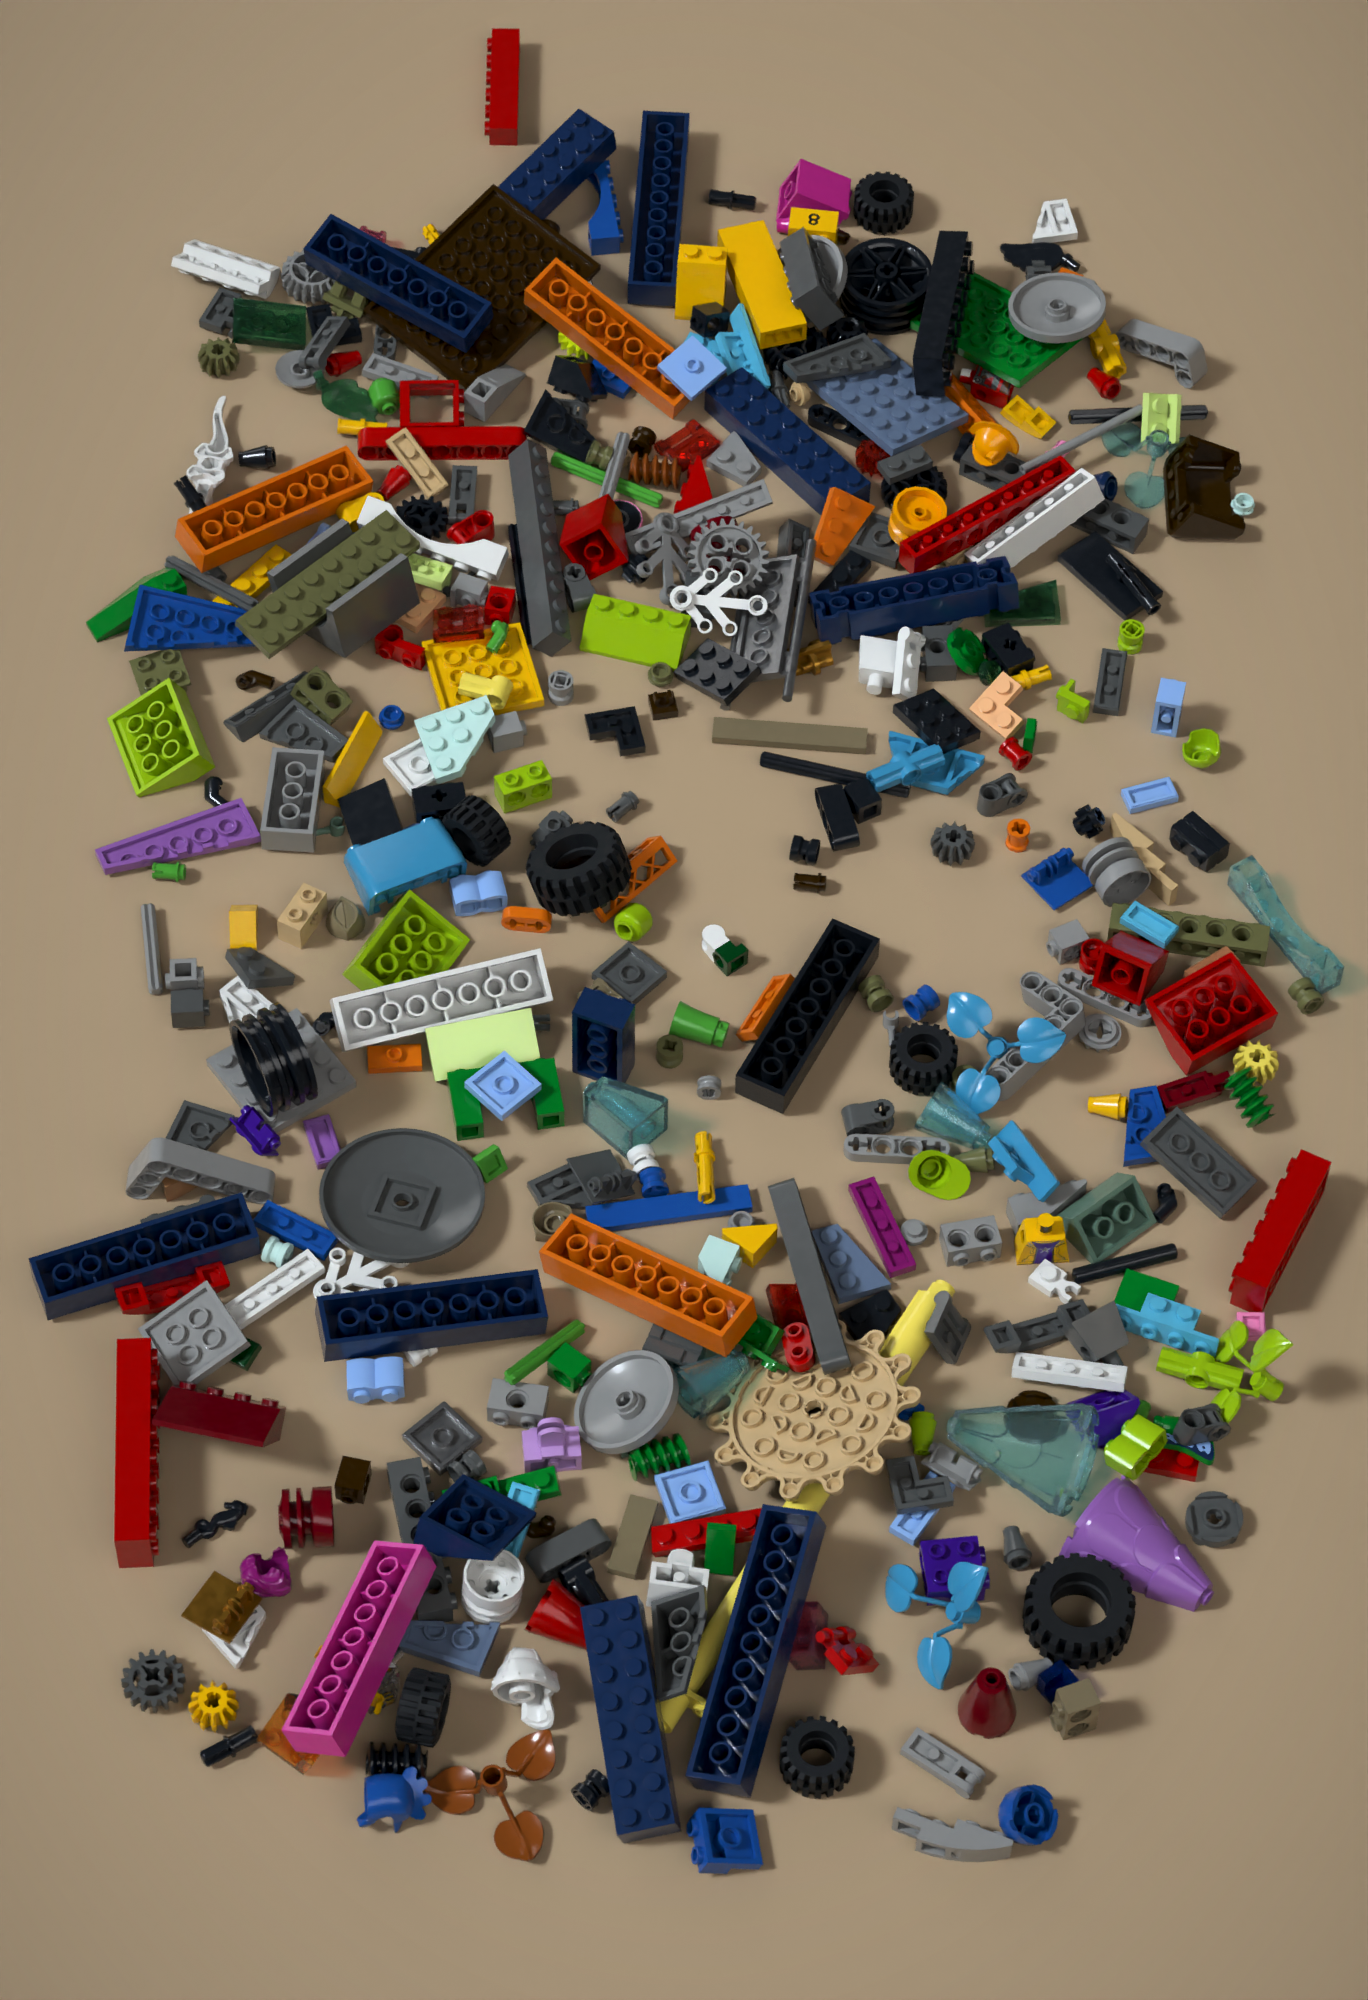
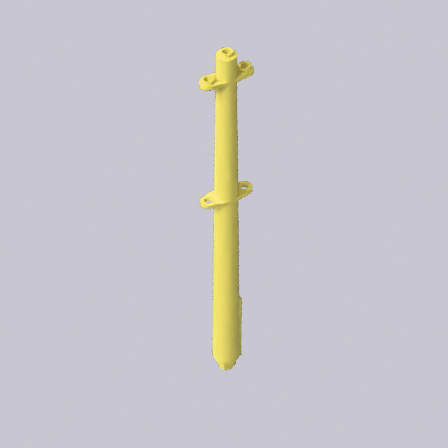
M944 1280L932 1282L927 1291L918 1290L879 1351L880 1356L885 1358L893 1357L900 1353L910 1356L912 1361L909 1372L898 1379L897 1383L900 1386L905 1384L932 1343L924 1331L926 1323L930 1320L936 1306L934 1302L935 1295L940 1291H947L952 1297L955 1293L954 1288ZM812 1483L804 1487L796 1501H786L782 1507L819 1513L830 1494L825 1492L822 1484ZM745 1566L703 1630L687 1694L660 1702L665 1733L672 1732L687 1707L692 1709L698 1717L702 1718L707 1699L697 1695V1692L718 1662Z

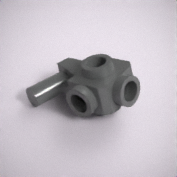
M563 810L560 813L551 811L538 824L539 828L532 834L531 846H535L539 841H543L549 833L553 834L563 826L565 828L571 826L573 819Z

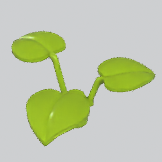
M1234 1321L1230 1328L1220 1337L1215 1356L1216 1361L1224 1364L1235 1356L1254 1373L1250 1378V1385L1253 1390L1234 1388L1230 1391L1225 1388L1211 1401L1210 1404H1218L1221 1409L1220 1415L1224 1422L1229 1423L1241 1406L1240 1394L1252 1395L1256 1399L1262 1395L1270 1401H1275L1282 1394L1284 1383L1269 1374L1265 1369L1293 1346V1343L1280 1331L1269 1329L1257 1340L1253 1348L1254 1355L1251 1357V1362L1246 1360L1238 1351L1247 1343L1249 1336L1248 1328L1243 1322Z

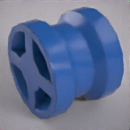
M650 1167L640 1172L638 1178L640 1184L643 1185L641 1192L644 1198L664 1196L669 1193L668 1184L664 1182L666 1173L663 1168Z

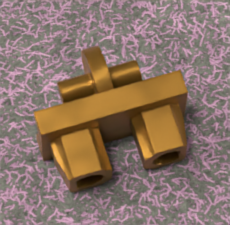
M819 639L810 641L807 647L800 649L796 676L812 672L816 676L821 673V668L834 665L831 654L832 646L829 640L821 642Z

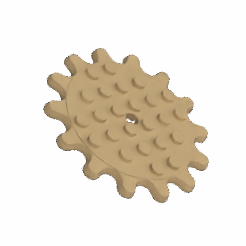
M838 1320L852 1367L824 1375L813 1338L815 1364L808 1371L801 1373L794 1372L791 1369L787 1373L777 1369L776 1373L761 1365L763 1359L757 1357L755 1360L744 1354L745 1360L750 1364L749 1372L743 1377H724L717 1384L718 1391L731 1399L729 1407L723 1411L712 1413L706 1420L707 1427L713 1432L730 1434L728 1442L716 1450L714 1455L716 1461L723 1466H729L738 1462L747 1463V1469L741 1476L740 1481L742 1486L749 1491L757 1490L767 1481H780L779 1493L783 1499L789 1502L796 1501L804 1487L812 1483H820L823 1485L825 1492L831 1496H838L844 1490V1477L856 1469L864 1470L870 1475L880 1474L883 1471L884 1460L878 1454L879 1449L888 1443H906L911 1437V1427L909 1424L898 1420V1414L907 1408L916 1407L921 1400V1392L917 1387H903L897 1383L898 1379L909 1372L912 1361L910 1356L905 1353L889 1358L880 1356L879 1351L885 1342L884 1333L880 1330L869 1331L863 1338L856 1341L847 1339V1327L841 1320ZM782 1345L771 1356L788 1366ZM816 1407L821 1408L822 1411H818L810 1416L808 1415L809 1410Z

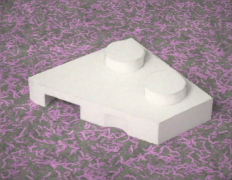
M1067 199L1043 202L1032 243L1076 240L1078 231Z
M239 976L219 990L229 1024L234 1019H239L242 1022V1017L247 1014H252L257 1019V1011L264 1007L269 1010L272 1004L255 988L248 989Z

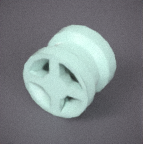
M271 1236L263 1248L261 1260L266 1263L273 1262L277 1268H280L290 1261L294 1245L289 1242L282 1243L278 1237Z

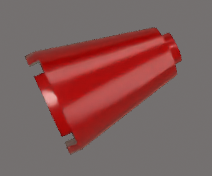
M553 1579L524 1630L587 1650L580 1607L584 1605L563 1585Z

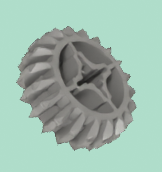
M303 249L301 253L294 251V255L288 256L286 262L283 263L281 280L288 296H293L295 301L302 299L304 304L308 301H311L313 305H315L316 301H321L324 304L325 300L322 299L324 293L331 289L335 280L307 265Z

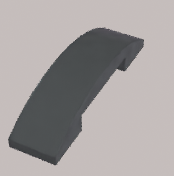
M1080 1299L1058 1306L1057 1311L1027 1321L1012 1325L1010 1320L986 1326L984 1327V1332L995 1353L1025 1352L1066 1339L1067 1337L1061 1328L1089 1314L1090 1311L1084 1300Z

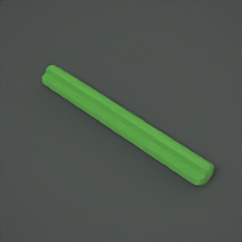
M555 452L551 457L552 466L602 486L606 471L559 452ZM619 477L616 492L655 508L661 505L663 501L662 494Z

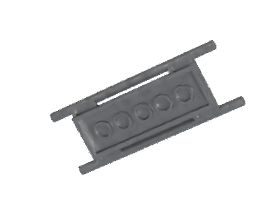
M815 539L807 540L804 558L795 554L766 559L769 561V565L764 568L767 570L765 577H761V585L755 584L754 592L747 589L745 597L740 593L738 599L749 600L752 596L760 595L767 600L768 610L761 616H754L749 610L736 609L734 622L738 626V632L732 636L730 650L759 665L762 673L753 682L785 678L782 700L785 702L792 701L817 543ZM800 583L790 650L786 651L796 587ZM755 602L753 605L754 610L760 611L763 608L762 602ZM721 703L720 708L722 710H730L731 703L728 706Z

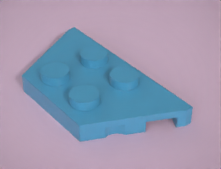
M893 731L889 732L888 741L892 757L902 751H908L911 754L928 747L920 738ZM958 748L943 754L945 765L922 774L920 779L911 786L948 795L983 766L985 756Z

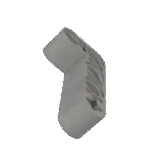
M1131 319L1116 333L1122 349L1174 366L1176 379L1185 388H1192L1208 371L1204 348L1193 337L1137 319Z

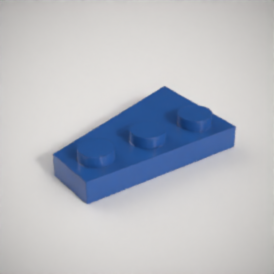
M1156 1085L1130 1089L1123 1167L1157 1162L1140 1146L1142 1140L1166 1118Z

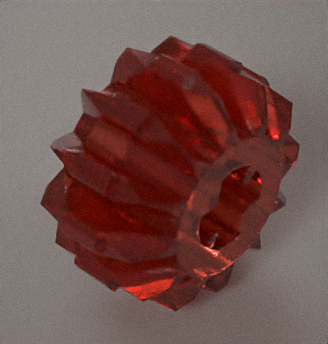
M869 438L868 441L862 440L860 446L857 447L855 463L857 468H861L862 474L869 473L871 477L874 474H878L882 478V474L877 469V463L891 456Z

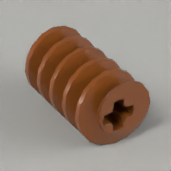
M635 452L630 463L628 481H631L632 477H634L635 483L639 484L643 478L644 484L649 485L653 479L654 486L658 487L663 480L665 488H668L671 482H673V487L677 490L680 483L682 465H678L677 458L675 457L672 463L668 464L667 456H664L662 462L658 461L657 455H654L652 461H649L648 453H645L642 460H640L638 452Z

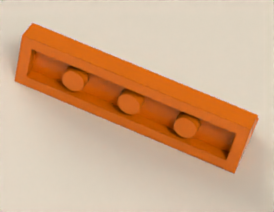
M952 373L951 387L947 386L945 396L969 414L968 422L957 427L962 434L966 431L969 432L970 427L980 421L998 424Z
M662 836L648 837L628 854L632 866L628 894L626 896L618 895L614 901L611 900L610 909L606 913L600 907L593 910L601 923L608 921L678 861ZM659 850L662 851L667 859L661 866L654 865L655 853ZM640 866L648 867L647 877L644 881L636 880L637 869Z

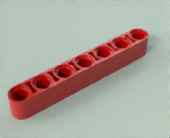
M519 426L406 427L430 460H509L508 455L527 440V436L523 434L524 428ZM366 427L360 429L357 441L358 456L368 461L398 460L387 446L386 440L405 427Z

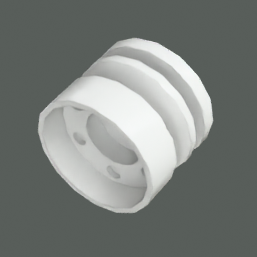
M503 1550L493 1561L467 1560L463 1571L461 1604L471 1618L486 1625L490 1624V1622L503 1623L518 1611L524 1585V1568L519 1559L510 1551Z

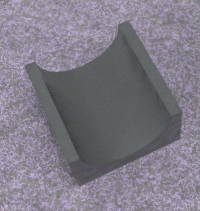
M344 519L339 520L267 572L272 592H275L350 537L353 532L349 522ZM402 553L333 602L326 608L327 617L305 634L346 658L413 609L420 601L408 557Z

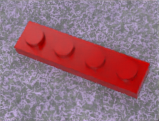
M762 1508L651 1527L652 1553L656 1558L668 1556L675 1549H685L690 1552L705 1549L708 1522L737 1525L735 1544L752 1541Z

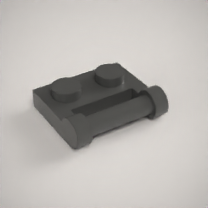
M940 1291L934 1297L936 1306L930 1320L926 1323L924 1332L947 1364L956 1365L971 1331V1324L960 1315L953 1305L951 1295L947 1291Z

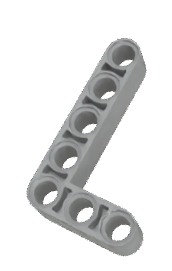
M1035 971L1027 972L1020 978L1023 1000L1028 1006L1045 1016L1043 1019L1048 1020L1064 1031L1066 1039L1061 1048L1052 1057L1040 1063L1024 1061L1020 1056L1021 1046L1010 1049L987 1072V1075L994 1076L999 1082L1001 1095L998 1101L1007 1100L1070 1042L1086 1024L1082 1001Z
M154 1138L149 1141L128 1168L126 1195L133 1199H146L163 1179L168 1177L229 1196L242 1192L246 1201L265 1204L267 1200L273 1201L276 1175L272 1170L170 1139Z

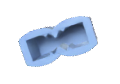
M486 870L476 876L461 874L449 880V891L456 916H471L480 912H496L507 907L508 896L501 871Z
M402 1357L356 1358L346 1361L348 1400L364 1404L374 1399L394 1402L405 1397L404 1363Z

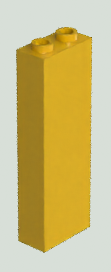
M764 220L718 229L717 247H728L727 271L740 303L744 304L746 313L749 316V322L753 334L756 336L759 349L806 340V319L802 310H797L791 302L790 297H792V293L787 286L789 280L783 270L784 267Z

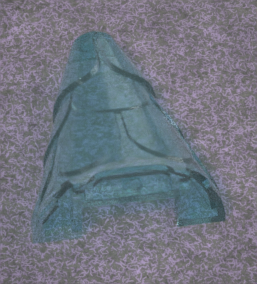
M1083 1403L955 1410L954 1416L950 1417L947 1423L946 1431L948 1433L947 1438L982 1467L990 1468L1010 1486L1021 1491L1048 1513L1064 1517L1073 1510V1506H1070L1073 1500L1079 1501L1089 1480L1099 1440V1435L1094 1433V1425H1099V1415L1094 1406Z

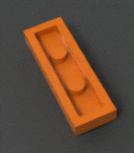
M791 974L772 977L735 1034L742 1042L758 1040L795 980Z

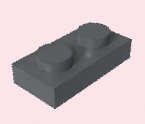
M921 445L877 463V469L889 485L933 467L932 459Z

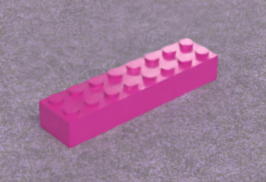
M386 1541L373 1542L282 1728V1732L296 1752L346 1757L437 1567L424 1545Z

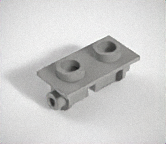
M933 1442L928 1450L930 1454L921 1461L930 1471L938 1475L948 1476L949 1480L961 1489L970 1491L982 1480L980 1476L983 1470L979 1468V1464L963 1455L959 1457L956 1463L953 1460L957 1452L941 1442L938 1444Z

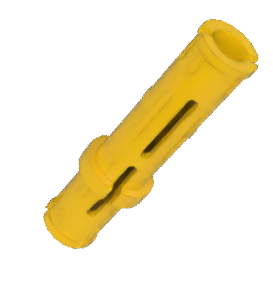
M701 1131L695 1135L696 1152H694V1162L697 1166L699 1202L703 1201V1204H709L715 1200L713 1169L715 1153L712 1150L711 1133L707 1134V1131Z

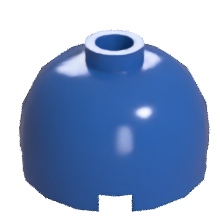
M1035 1784L1017 1787L1008 1792L1002 1799L998 1809L999 1826L1003 1833L1009 1839L1014 1840V1843L1026 1846L1039 1845L1043 1841L1049 1840L1053 1836L1058 1823V1811L1053 1809L1050 1801L1054 1800L1052 1795L1044 1787Z

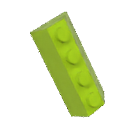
M593 594L586 613L579 651L652 667L655 663L663 662L668 664L674 672L680 666L691 635V616Z

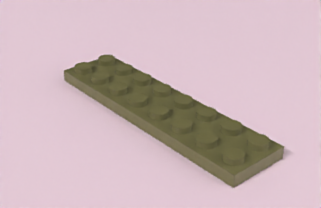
M385 510L236 619L235 626L268 659H271L327 617L326 608L399 554L402 553L409 557L420 548V542Z

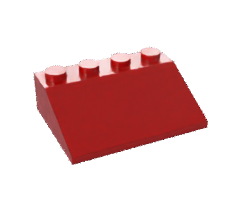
M1232 952L1145 999V1004L1170 1055L1186 1076L1243 1045L1248 1040L1250 1041L1271 1029L1278 1015L1276 1009Z

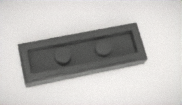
M1102 648L1093 713L1118 716L1127 651Z

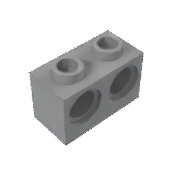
M994 1215L940 1225L939 1241L947 1267L954 1265L964 1266L977 1261L989 1262L1000 1258L1002 1240ZM955 1244H959V1245H961L962 1247H956V1246H954V1245H955Z

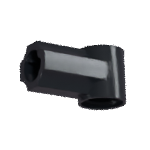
M585 1557L558 1570V1576L562 1585L570 1593H573L584 1606L609 1601L595 1580L593 1568Z

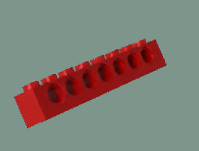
M1061 455L901 541L899 548L900 564L910 574L926 571L988 537L1074 474L1076 470Z

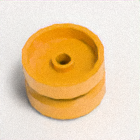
M910 487L898 493L893 502L892 512L888 521V532L891 539L900 546L901 541L947 517V506L944 499L937 492L926 487Z

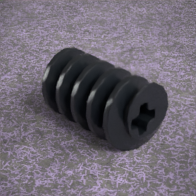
M370 1741L366 1757V1776L368 1771H370L371 1775L380 1774V1772L382 1774L394 1773L402 1775L406 1768L415 1766L418 1778L422 1776L426 1778L428 1750L426 1754H423L421 1745H417L414 1753H411L409 1744H405L403 1751L399 1752L397 1743H394L391 1750L387 1751L385 1742L381 1743L379 1750H375L374 1743Z

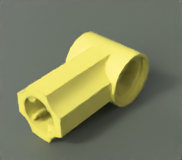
M465 672L461 676L458 693L476 699L487 695L492 709L501 710L507 703L513 689V683L507 677L500 675L490 679Z

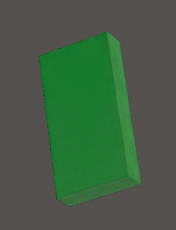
M708 1522L704 1569H710L709 1573L733 1576L737 1525Z

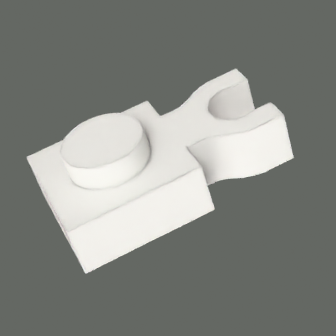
M1044 1259L1028 1278L1029 1284L1048 1297H1051L1054 1293L1057 1294L1064 1304L1070 1303L1072 1299L1066 1292L1071 1291L1078 1295L1081 1290V1286L1077 1283L1066 1281L1067 1273L1047 1259Z

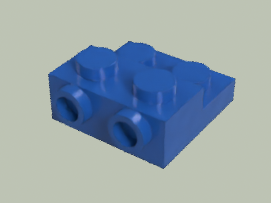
M698 1808L688 1820L687 1834L689 1837H693L694 1840L691 1860L693 1864H698L699 1873L727 1874L730 1869L758 1870L763 1865L753 1809Z

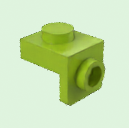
M1070 679L1066 686L1062 685L1056 694V699H1058L1057 711L1065 714L1070 719L1084 723L1089 715L1090 701L1074 693L1076 681Z

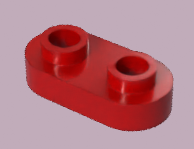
M801 1322L791 1323L784 1328L785 1332L782 1336L783 1347L790 1369L801 1373L808 1371L815 1364L814 1347L807 1325Z

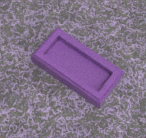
M329 1114L303 1121V1127L318 1170L326 1168L332 1158L341 1150Z

